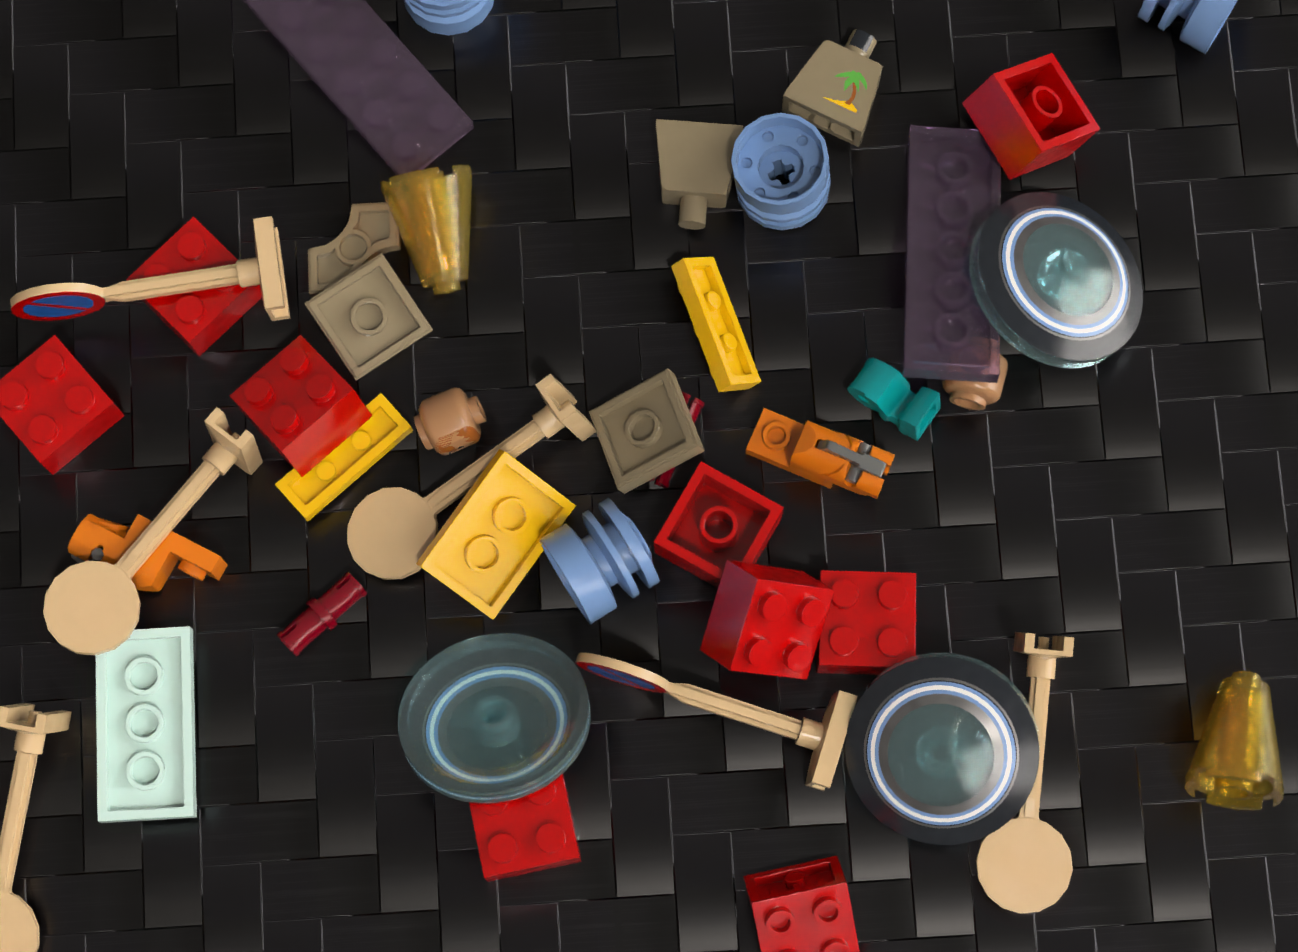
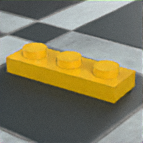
M714 257L682 258L673 264L671 268L718 392L747 390L761 382Z
M382 393L366 405L372 417L307 474L301 477L293 468L275 484L307 522L413 431L411 425Z

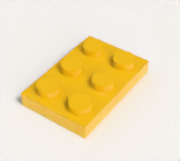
M499 449L416 564L494 620L544 551L539 539L562 526L576 505L508 453Z

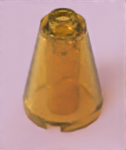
M469 165L452 166L453 173L444 175V172L439 171V168L436 167L389 178L390 182H380L382 194L423 288L433 287L434 295L460 291V282L468 280L472 172Z
M1237 671L1232 674V677H1227L1221 681L1185 778L1184 787L1188 794L1194 798L1195 792L1198 790L1207 794L1206 803L1238 810L1262 809V801L1273 799L1274 807L1283 800L1284 785L1270 687L1261 680L1258 674L1248 671Z

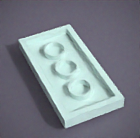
M190 626L134 629L130 638L115 650L96 655L98 822L100 823L197 818L193 629Z

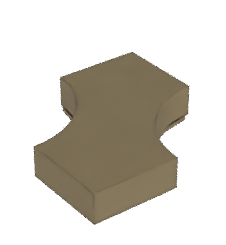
M398 202L352 204L349 221L341 234L326 245L308 250V282L311 298L379 254L401 250Z

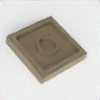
M382 253L304 303L355 381L433 331Z
M668 368L589 411L617 489L624 494L705 451L677 378Z

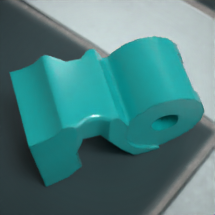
M868 358L862 370L847 388L848 392L857 401L871 410L879 412L878 414L884 421H891L896 424L902 434L916 441L919 440L941 409L939 392L922 387L915 394L910 390L909 382L897 369L875 358Z

